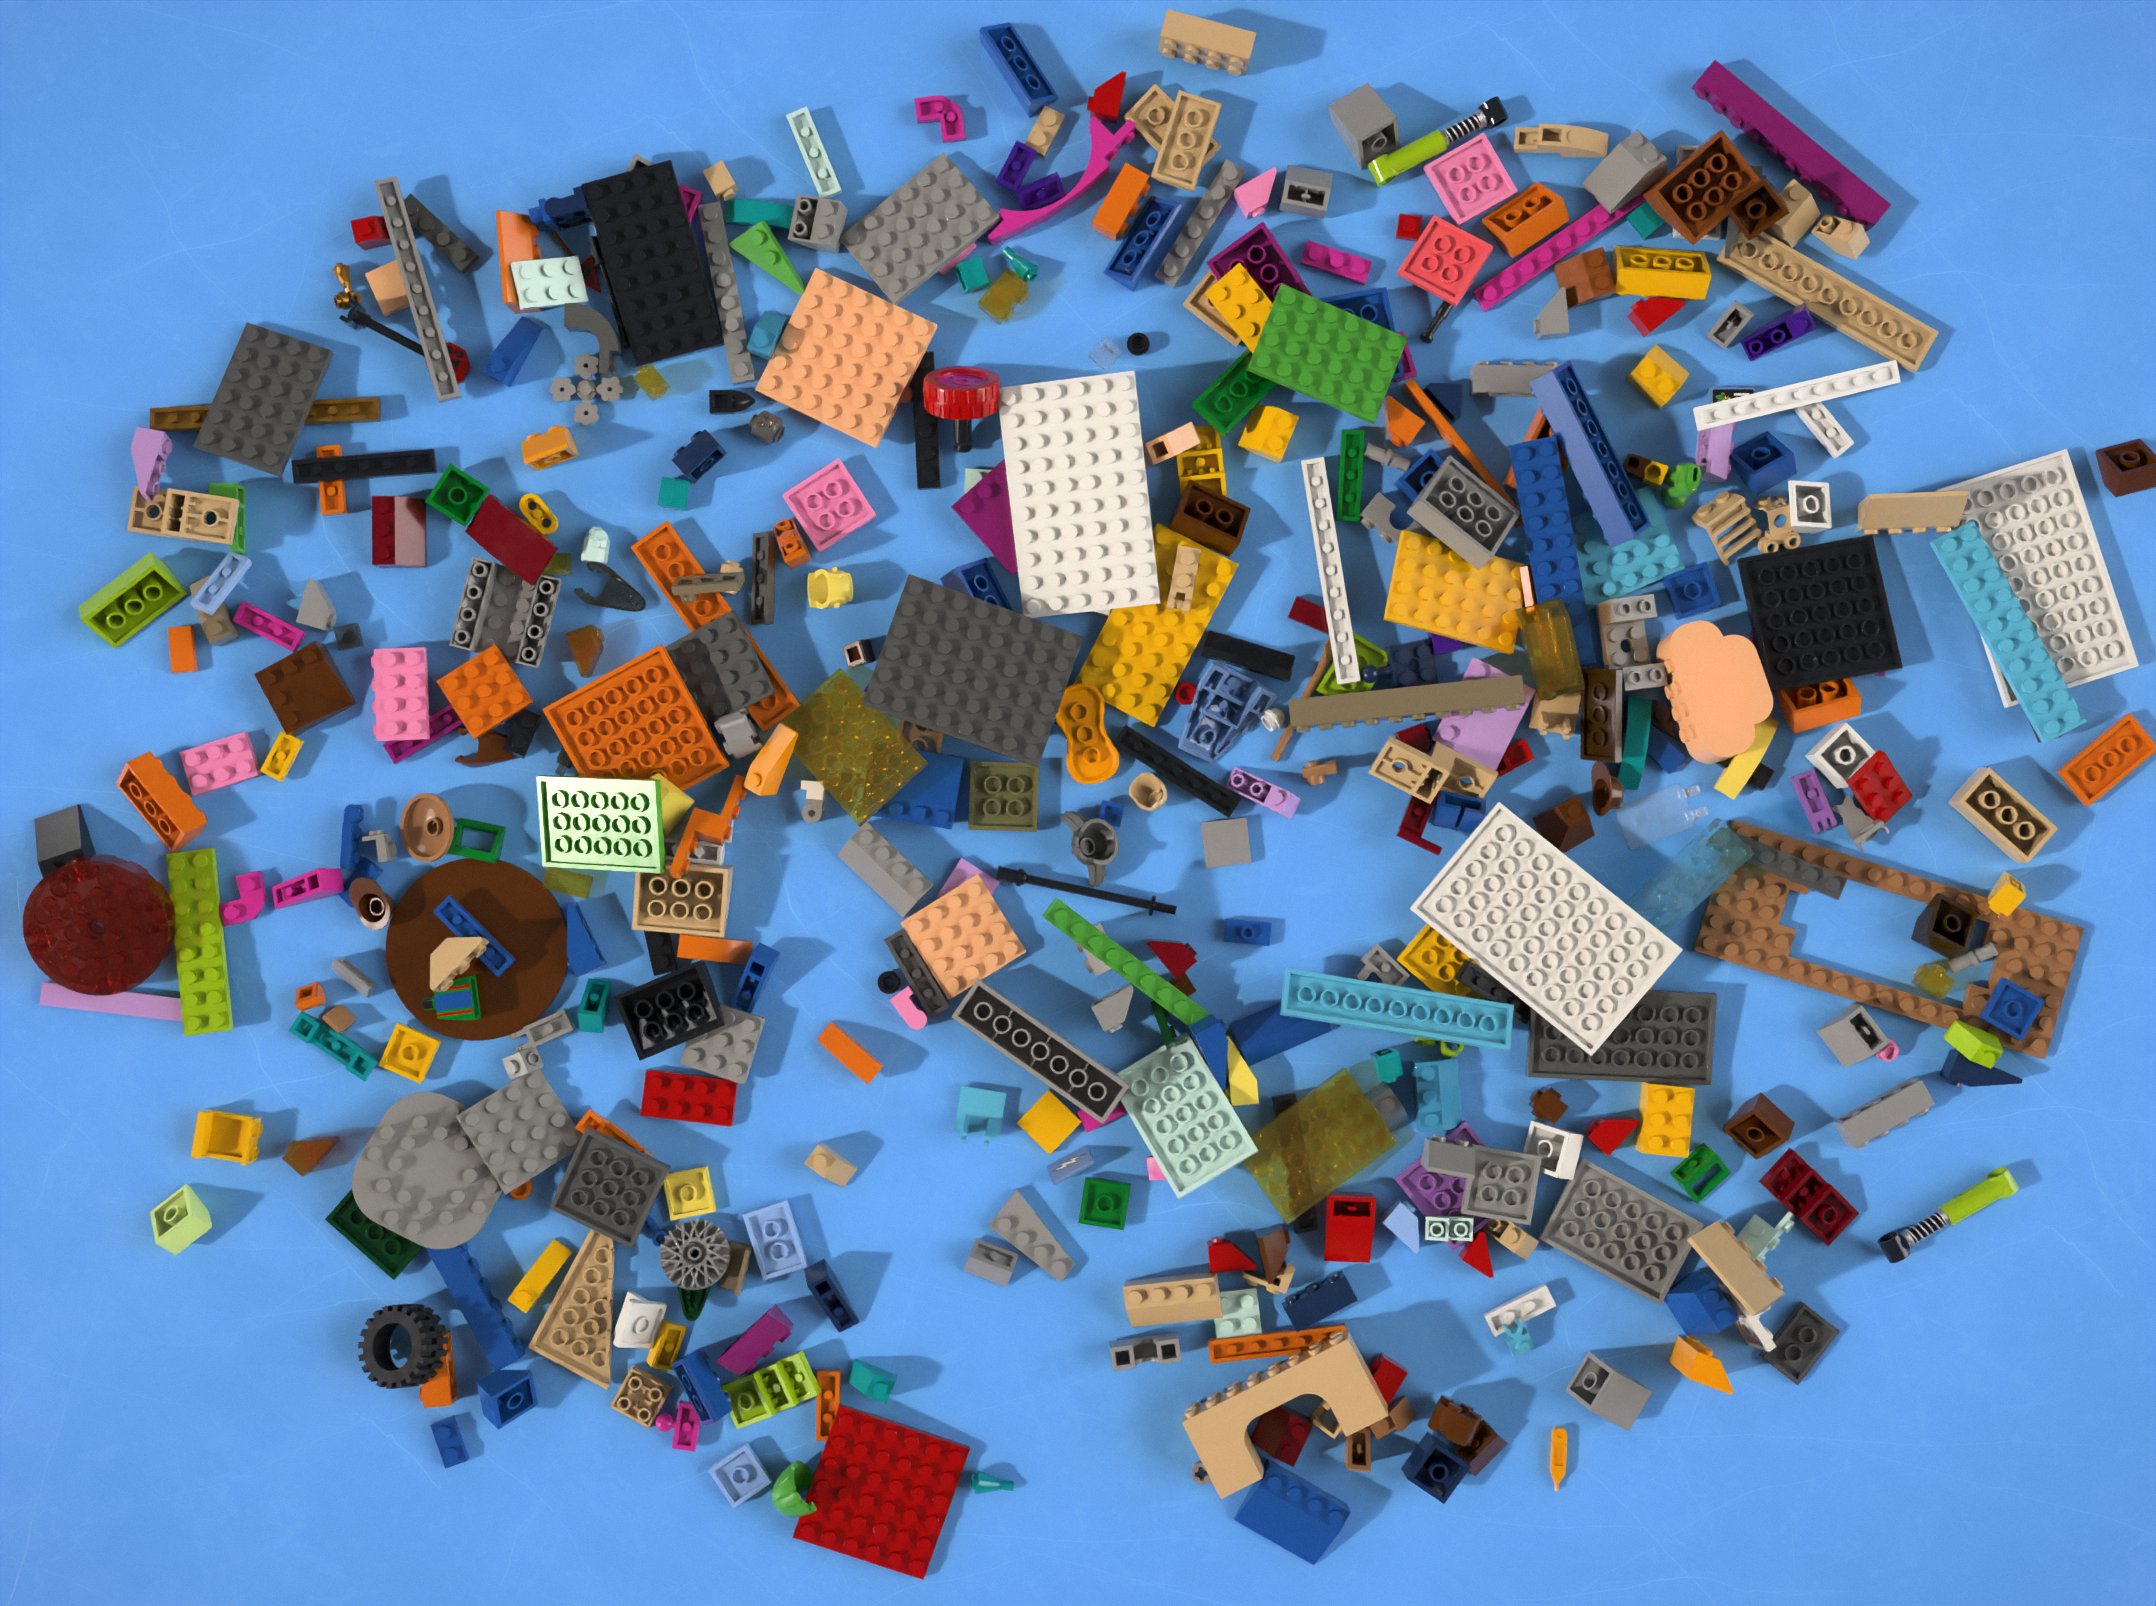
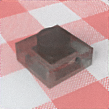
M358 623L333 628L339 651L364 646Z

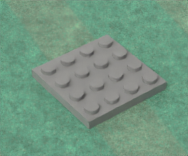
M540 1068L520 1076L456 1116L505 1195L574 1152L582 1137Z

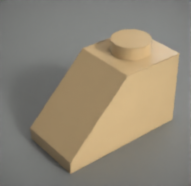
M822 1141L804 1163L821 1177L842 1187L847 1184L858 1169Z

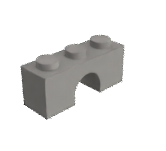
M1378 492L1360 514L1362 519L1360 522L1369 530L1372 528L1376 530L1382 541L1387 544L1391 542L1398 548L1400 533L1403 530L1394 528L1390 523V514L1396 505ZM1415 520L1407 529H1404L1424 536H1432L1430 532Z
M1177 1332L1109 1342L1113 1371L1136 1368L1137 1364L1154 1361L1158 1362L1159 1365L1182 1362Z

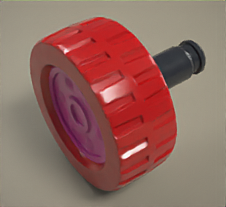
M974 366L939 368L925 376L923 383L924 407L928 413L936 417L953 420L954 450L956 452L966 453L972 450V419L990 416L999 409L1000 379L995 372Z

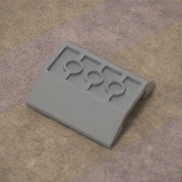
M472 556L449 646L480 654L496 644L507 661L539 669L562 580L541 574L536 584L532 586L506 566Z

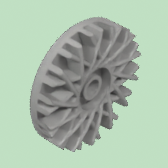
M690 1219V1222L684 1223L682 1221L680 1226L676 1225L672 1232L669 1230V1235L665 1236L664 1244H661L660 1262L664 1273L672 1283L683 1289L699 1290L713 1285L723 1276L730 1262V1246L724 1232L719 1227H716L712 1222L709 1223L707 1220L704 1222L699 1219L695 1221ZM699 1252L698 1257H691L694 1253Z

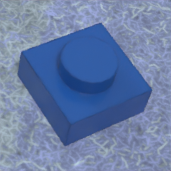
M1102 800L1098 818L1105 820L1111 826L1120 827L1125 805Z

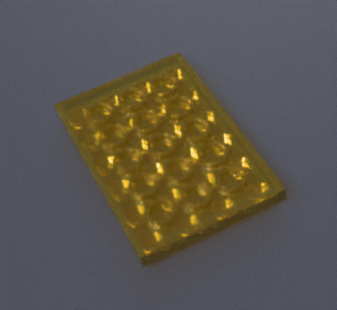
M839 668L781 723L799 732L792 752L861 827L915 777L928 762L882 712L862 706L865 694Z
M1343 1067L1250 1135L1259 1152L1242 1162L1285 1224L1288 1225L1396 1145L1397 1141L1350 1073Z

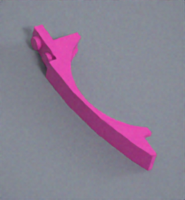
M1093 116L1089 120L1092 142L1090 160L1078 184L1065 197L1041 209L1013 211L1002 208L998 212L1001 223L988 235L989 243L995 245L1048 220L1082 197L1110 172L1108 160L1110 162L1113 161L1120 153L1119 149L1124 144L1127 146L1134 140L1136 125L1129 119L1113 135Z

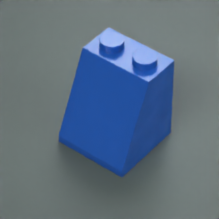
M1699 1269L1672 1285L1664 1298L1666 1305L1684 1333H1717L1739 1320L1716 1282Z

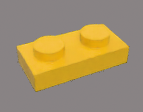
M281 730L260 771L283 782L305 741L295 736L286 735L285 731Z

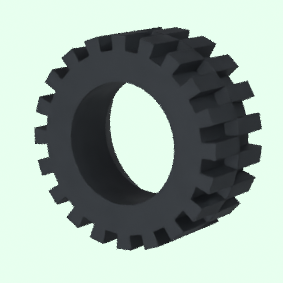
M422 1304L389 1305L382 1307L383 1310L375 1311L373 1313L375 1318H368L365 1323L368 1329H362L360 1336L364 1337V1342L358 1343V1348H363V1354L358 1356L359 1361H365L366 1365L361 1368L364 1373H371L368 1376L371 1382L377 1381V1386L386 1387V1389L415 1387L429 1382L428 1378H434L438 1374L434 1369L442 1368L444 1364L440 1358L447 1355V1350L443 1349V1344L448 1343V1337H442V1332L446 1331L445 1325H438L441 1318L439 1315H432L433 1309L430 1307L424 1308L425 1305ZM399 1324L408 1331L412 1344L410 1356L401 1368L396 1367L390 1353L391 1336Z

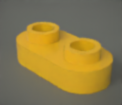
M529 493L521 498L519 502L520 510L531 524L544 535H551L556 532L559 525L558 519L539 496ZM535 502L536 508L530 510V504ZM550 520V526L545 528L544 522Z

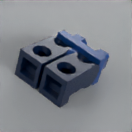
M582 186L573 188L574 195L560 199L556 197H551L548 200L545 198L539 199L538 207L528 209L532 223L534 225L537 224L540 231L551 229L553 232L559 233L562 232L561 228L568 229L593 222Z

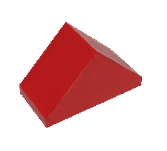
M1479 1229L1473 1234V1242L1467 1241L1458 1256L1487 1277L1492 1278L1494 1275L1485 1232Z

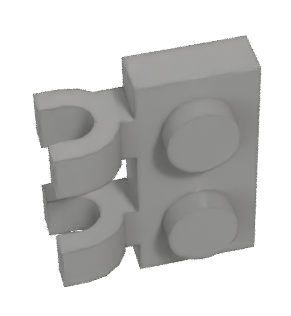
M1375 944L1360 959L1365 965L1353 975L1355 979L1365 981L1373 972L1381 980L1380 983L1401 986L1410 976L1378 944Z

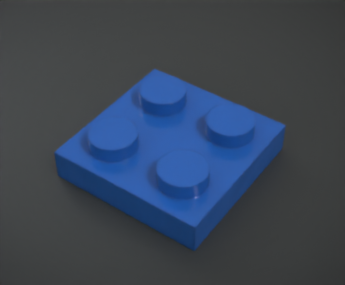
M1707 561L1662 577V582L1676 620L1722 604Z
M2001 977L1978 1017L2013 1038L2022 1041L2045 1001L2010 980Z

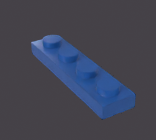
M449 895L433 911L457 937H482L489 941L486 945V951L478 958L497 977L501 976L516 961L452 895Z

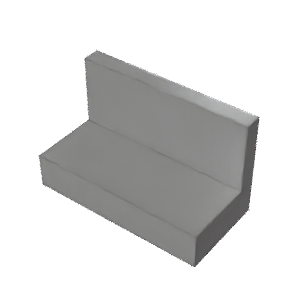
M976 1238L964 1271L1007 1287L1019 1254Z

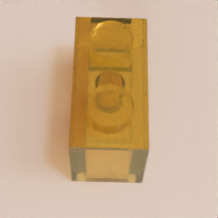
M1007 267L979 300L978 306L1000 325L1003 321H1009L1014 314L1013 309L1018 303L1022 305L1029 296L1027 293L1029 286Z

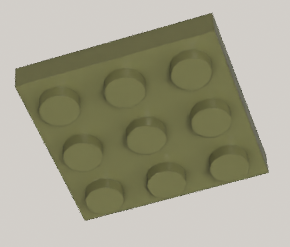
M970 761L968 830L1037 832L1039 767L1017 762Z

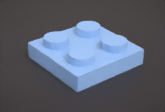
M748 1442L708 1469V1472L733 1509L773 1481Z

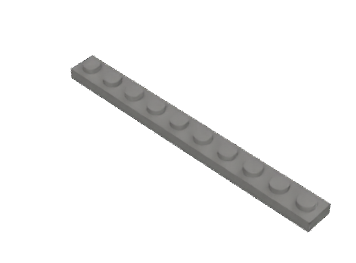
M397 176L373 181L438 402L443 403L462 398Z

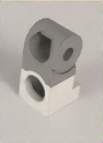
M801 780V789L807 790L806 805L802 810V817L808 823H817L823 818L827 782Z

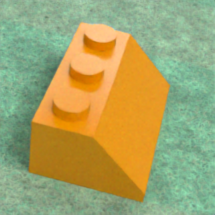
M1687 1335L1686 1338L1678 1336L1669 1362L1688 1379L1732 1395L1734 1390L1720 1360L1713 1355L1714 1351L1708 1349L1705 1344L1700 1343V1340Z

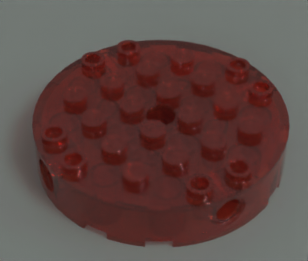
M88 855L61 865L36 885L24 908L23 935L32 959L50 979L78 993L95 996L113 995L138 986L149 978L167 959L174 941L175 911L172 900L160 881L157 882L148 873V870L133 861L116 858L113 855Z

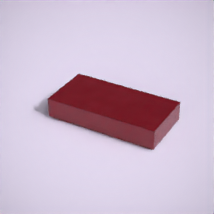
M1296 596L1287 618L1329 635L1325 608Z

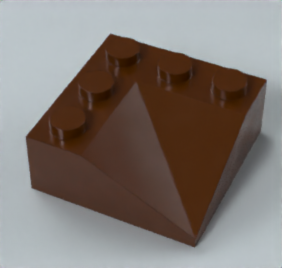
M315 641L254 674L286 735L298 736L357 704L327 647L320 642Z

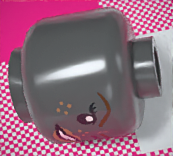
M762 411L759 415L754 414L749 423V426L752 427L751 435L767 445H771L774 442L778 443L785 431L782 419L768 411Z

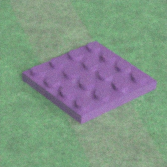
M1465 1120L1444 1136L1446 1141L1455 1142V1139L1469 1141L1468 1145L1471 1146L1472 1144L1486 1146ZM1422 1155L1394 1177V1180L1425 1217H1474L1473 1234L1492 1220L1491 1218L1462 1214L1460 1211L1466 1178L1427 1171L1421 1165ZM1449 1240L1445 1242L1454 1251L1465 1241Z

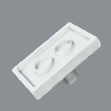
M1717 1283L1739 1318L1734 1324L1748 1345L1768 1352L1777 1347L1772 1340V1333L1766 1327H1763L1759 1321L1760 1315L1764 1312L1752 1316L1726 1285Z

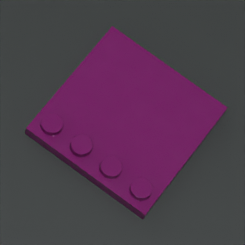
M1003 459L954 503L951 508L1011 575H1014L1018 571L1006 465L1005 459Z

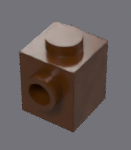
M1543 1087L1540 1090L1536 1089L1529 1098L1531 1101L1528 1104L1533 1108L1531 1113L1541 1121L1545 1118L1552 1124L1558 1121L1568 1106L1560 1100L1562 1096L1553 1088L1547 1090Z

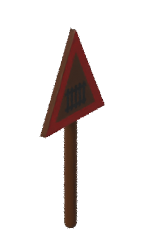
M552 232L554 238L569 257L574 256L556 232ZM591 255L582 264L580 263L585 286L601 293L596 268L593 266V255Z

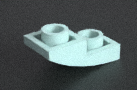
M1426 1216L1425 1240L1473 1242L1474 1217Z

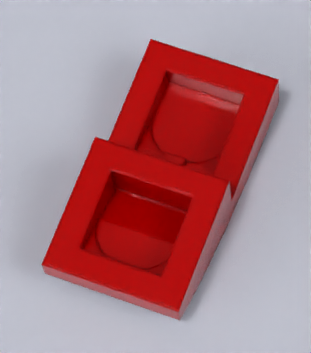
M1525 738L1507 747L1496 769L1498 772L1497 778L1535 759Z

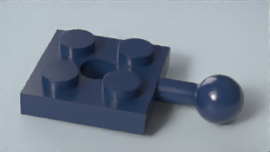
M1431 638L1385 647L1388 666L1376 668L1373 665H1367L1361 670V678L1366 683H1374L1378 677L1390 675L1392 689L1438 683ZM1410 659H1414L1417 664L1416 669L1412 672L1407 667Z

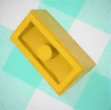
M663 1319L654 1347L649 1350L647 1363L653 1368L672 1371L671 1364L676 1361L687 1327Z

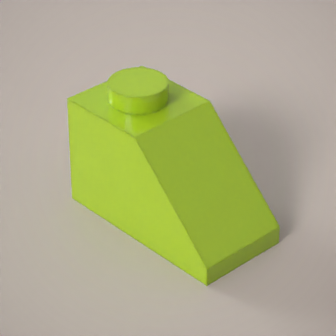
M1956 1019L1943 1036L1948 1043L1970 1061L1990 1069L2004 1052L1998 1036Z

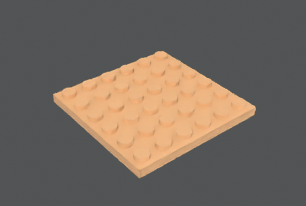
M815 268L804 290L805 292L802 294L774 350L772 359L769 360L755 390L766 397L877 449L938 326L929 320Z

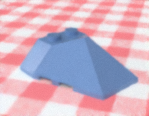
M1218 660L1212 662L1199 681L1178 748L1213 763L1233 745L1232 741L1241 732L1245 734L1249 730L1248 726L1257 718L1261 719L1265 711L1270 709L1278 696L1250 676Z

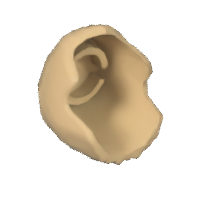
M1143 772L1131 782L1128 790L1130 797L1136 802L1137 806L1145 811H1156L1167 800V789L1164 783L1150 772Z

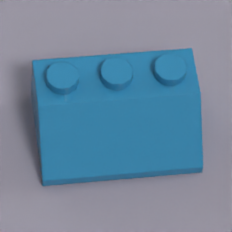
M1457 1057L1411 1060L1416 1129L1419 1132H1432L1458 1127L1462 1122Z

